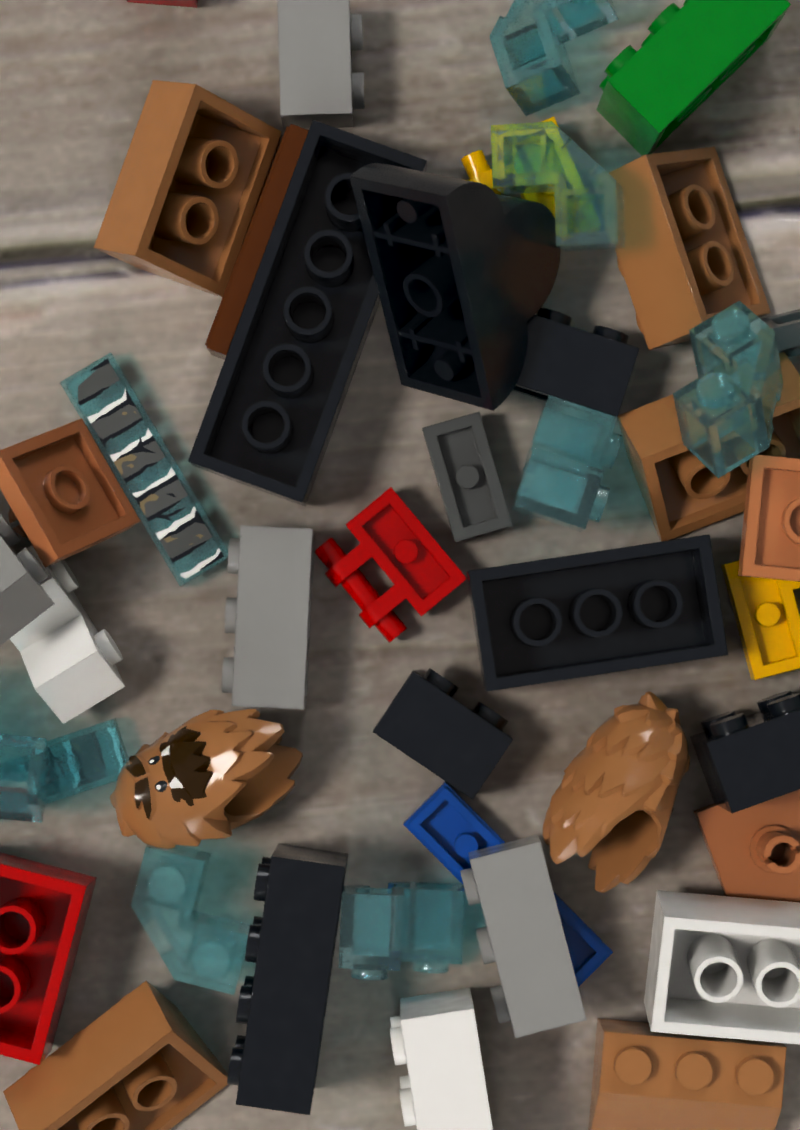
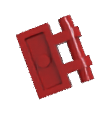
M392 487L346 524V527L360 542L352 551L346 555L332 537L314 551L328 569L325 576L335 588L341 584L362 610L359 617L369 629L375 626L389 643L407 629L393 611L402 601L407 599L422 617L467 579ZM371 558L374 559L394 584L381 596L359 570Z

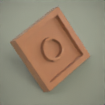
M82 418L0 450V489L11 507L8 513L9 522L19 521L20 524L13 529L22 537L30 540L45 568L123 533L140 522L139 517Z
M757 454L749 456L738 576L800 582V459Z
M800 789L735 813H730L715 803L694 811L725 896L800 902Z

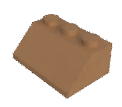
M153 80L94 248L138 269L223 297L282 132L197 84Z
M715 146L645 154L592 181L599 201V211L606 222L617 254L618 268L626 281L636 311L637 325L644 335L648 350L683 343L771 313Z
M785 352L618 415L628 460L661 542L669 541L744 512L749 456L757 454L800 459V374Z
M145 981L132 992L126 994L118 1003L91 1024L77 1032L69 1041L44 1059L40 1065L31 1068L24 1076L4 1090L3 1093L19 1130H170L227 1086L228 1073L180 1010L148 981Z
M597 1018L588 1130H775L782 1109L787 1047L783 1043L651 1032L648 1022Z

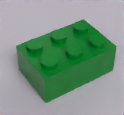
M686 0L681 9L675 3L670 4L649 26L648 30L651 33L642 43V47L636 51L629 45L606 68L605 73L607 77L599 85L603 90V94L596 110L641 156L652 154L772 36L791 5L787 0Z

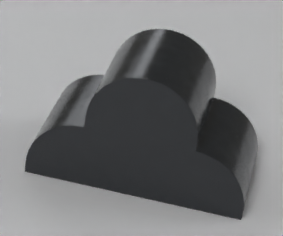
M372 163L363 166L349 177L401 385L494 411L510 395L521 375L528 345L527 321L543 306L557 277L561 243L558 225L553 214L541 203L495 194L491 188L482 183L384 163Z

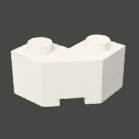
M30 546L27 549L49 576L40 585L55 604L12 636L10 640L21 653L34 689L64 724L125 687L115 665L123 660V657L110 634L105 629L100 632L97 631L75 595L74 590L79 588V584L67 563L61 560L45 568L34 547Z

